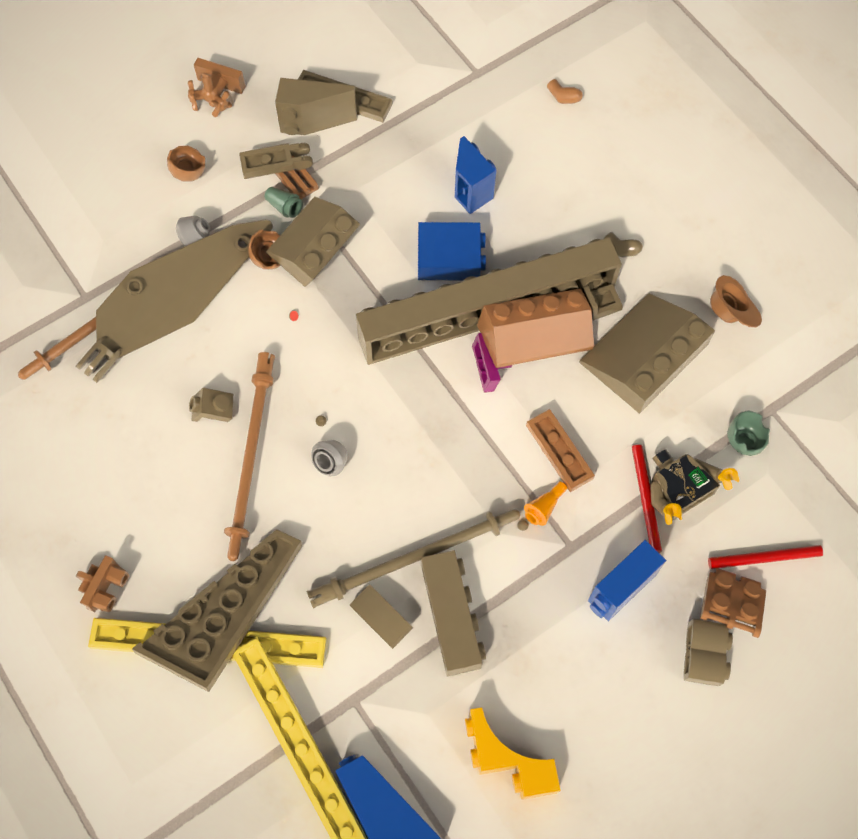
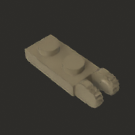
M301 142L300 144L289 145L287 143L240 152L239 156L244 179L312 167V157L304 156L310 152L309 144Z

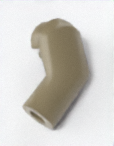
M613 232L608 233L604 237V239L610 237L619 257L635 256L642 251L643 246L639 240H620Z

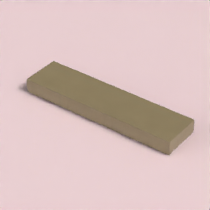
M303 70L298 80L348 85ZM355 87L357 114L384 123L392 106V99Z

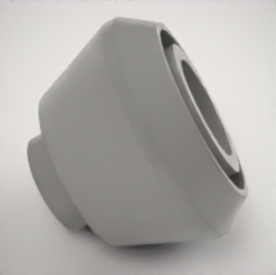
M188 216L178 219L176 232L184 246L209 236L210 227L204 218Z
M336 440L320 441L313 446L311 452L314 467L320 473L327 476H337L340 474L348 457L345 447Z

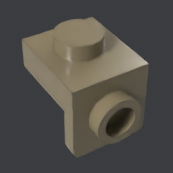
M613 284L591 291L589 286L583 287V294L591 308L593 321L622 310L623 305Z
M203 387L190 399L189 411L192 412L191 421L198 422L203 417L229 422L233 416L234 394Z

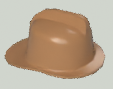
M723 275L719 277L716 281V290L710 298V304L714 313L727 323L739 321L748 327L756 328L760 326L762 322L761 314L748 297L742 285L730 276Z

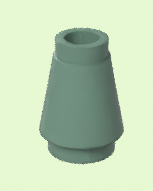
M269 187L266 190L265 200L284 217L294 218L301 212L303 202L297 194L274 187Z

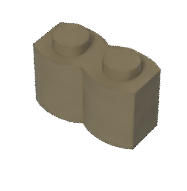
M692 619L688 623L683 673L684 681L721 686L725 680L729 679L731 664L727 662L726 652L731 650L733 635L729 633V628H726V624Z

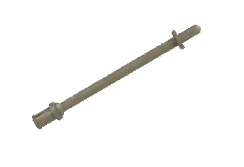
M513 509L494 517L489 511L486 513L487 520L344 580L336 579L335 577L331 578V582L306 591L309 599L321 595V597L310 601L314 609L336 598L338 601L344 599L343 595L350 589L420 561L421 557L437 554L489 531L498 536L500 535L499 527L518 520L520 512Z

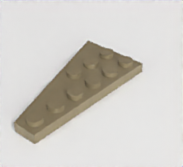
M276 529L250 551V555L242 562L230 567L227 570L228 573L219 581H213L179 609L178 614L167 624H161L156 628L154 634L144 643L139 642L133 647V652L197 687L210 692L302 547L301 540Z

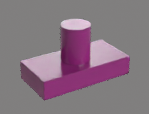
M478 333L472 348L483 392H493L501 380L498 369L511 368L512 365L496 368L482 334Z

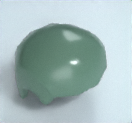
M750 410L740 412L729 424L727 431L728 440L732 447L743 455L753 456L760 454L769 444L768 434L770 429L764 427L762 424L763 417L759 413Z

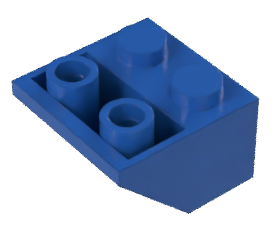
M463 136L459 142L454 197L471 214L494 199L496 167L491 160H486L475 143H470Z

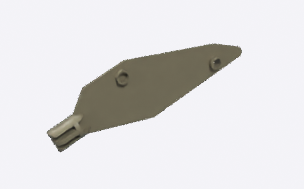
M261 220L232 225L130 271L96 310L97 342L78 362L76 367L79 370L82 369L96 352H99L84 372L89 377L106 358L108 361L93 378V381L98 383L117 359L193 323L248 259V245L251 237L261 229L271 231L273 228L272 222ZM239 241L245 242L246 247H245V248H241V247L238 245V242H239Z

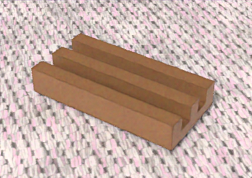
M306 169L297 170V172L310 186L309 188L294 170L287 171L302 189L301 193H299L283 172L275 173L289 192L297 194L300 199L318 190V184Z

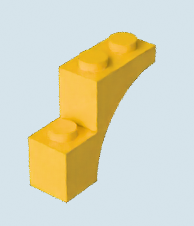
M482 707L470 709V718L465 719L467 736H473L475 749H470L473 768L479 767L480 775L516 769V774H512V782L515 793L520 792L521 800L557 794L561 791L554 759H533L515 753L501 743L491 731Z

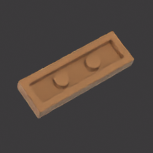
M550 409L527 421L526 427L570 493L594 479V473Z

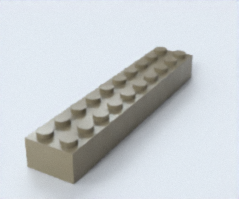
M610 237L602 240L594 239L586 245L579 247L571 246L562 252L552 255L544 254L536 260L529 262L521 261L513 265V267L503 270L494 269L486 275L468 277L460 283L453 285L445 284L430 292H418L410 298L392 300L386 305L377 308H365L356 314L358 339L367 364H374L478 332L477 324L484 305L581 289L583 292V287L589 286L591 291L613 284L615 288L622 263Z

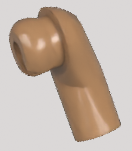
M556 79L551 80L547 84L548 90L561 104H574L581 101L583 97L580 89L562 87Z

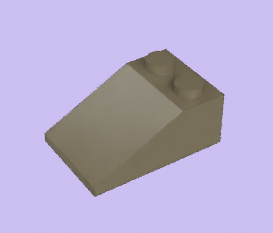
M280 78L275 100L280 133L308 135L357 121L354 85Z

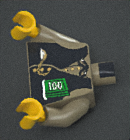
M666 449L662 450L653 457L660 470L655 473L650 486L651 505L660 514L665 516L666 524L670 525L674 519L679 518V520H682V514L713 496L720 487L719 483H723V487L726 490L732 489L730 480L739 482L738 472L734 468L720 469L697 458H692L688 454L674 461Z

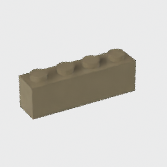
M455 550L421 557V568L446 676L481 669L482 660L486 659L483 642L477 643L475 631H479L476 614H470L468 603H472L469 586H463L461 576L465 575V568L462 558L457 559Z

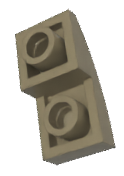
M370 584L350 604L353 610L392 649L413 629Z

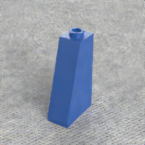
M354 754L339 762L340 768L335 770L369 839H441L363 755L356 758Z

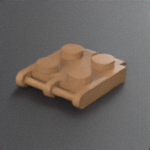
M716 568V572H710L706 580L700 619L707 620L709 618L726 624V628L733 629V627L752 633L753 637L759 638L762 630L766 590L761 588V582L741 576V580L737 581L736 574ZM709 611L726 616L727 618L710 613ZM735 620L747 623L749 625H752L753 627L736 622Z

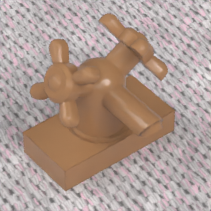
M197 57L194 69L197 79L202 81L204 86L201 90H195L193 80H189L188 98L192 103L194 111H198L197 100L204 99L209 102L211 107H215L212 116L217 117L220 111L232 107L231 102L226 101L229 97L228 91H225L222 97H220L224 89L240 94L243 93L246 87L242 71Z

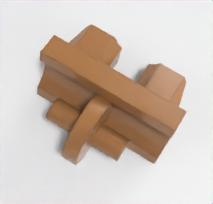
M106 555L99 567L92 564L87 573L78 571L76 577L82 581L78 591L84 593L80 603L86 606L87 610L94 613L97 609L111 612L116 603V597L106 591L111 583L122 588L129 578V573L121 568L113 558Z

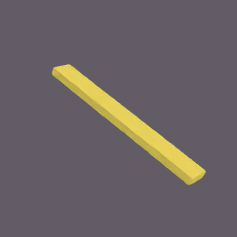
M93 618L88 647L90 649L133 652V647L139 642L144 643L154 634L156 628L161 624L165 625V623ZM248 631L238 646L240 647L258 637L273 664L323 668L326 637ZM232 656L230 660L236 661L234 656Z
M256 637L238 647L233 656L330 838L368 839L260 639Z

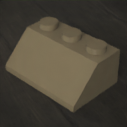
M314 196L266 253L306 287L360 226V223L341 206Z

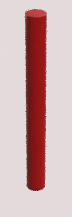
M634 445L632 446V453L649 544L660 553L662 552L655 510L651 505L650 483L643 446Z
M821 545L711 557L708 558V565L710 569L821 557L823 556V548Z

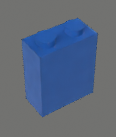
M418 222V280L463 281L468 277H479L481 271L486 270V255H481V248H485L486 236L485 233H481L480 223Z
M644 540L595 586L588 599V602L591 604V610L599 618L604 617L609 622L658 574L667 560Z

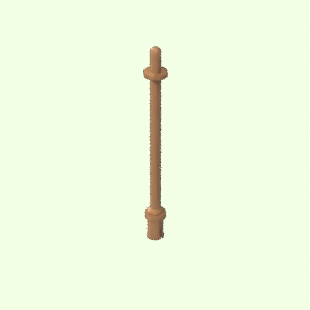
M96 317L44 354L37 350L33 353L37 358L18 372V377L25 380L43 367L48 372L52 370L49 364L51 361L96 330Z
M260 352L258 354L256 373L252 375L251 380L256 389L232 527L224 529V533L230 537L227 558L230 561L238 559L242 538H248L250 532L243 528L266 390L273 385L274 381L272 370L275 356L271 354L270 358H268V352Z

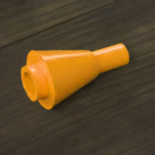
M559 481L550 492L527 503L524 506L527 520L534 525H546L559 497L567 490V486Z

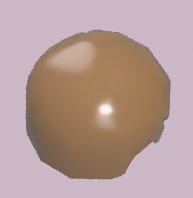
M178 146L169 151L167 167L174 178L183 182H192L203 174L205 170V156L190 146Z
M261 229L250 239L248 245L249 258L259 268L272 270L281 266L266 253L280 236L276 231Z

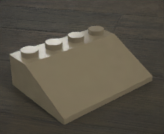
M649 293L579 363L640 414L708 346L715 330L696 314Z

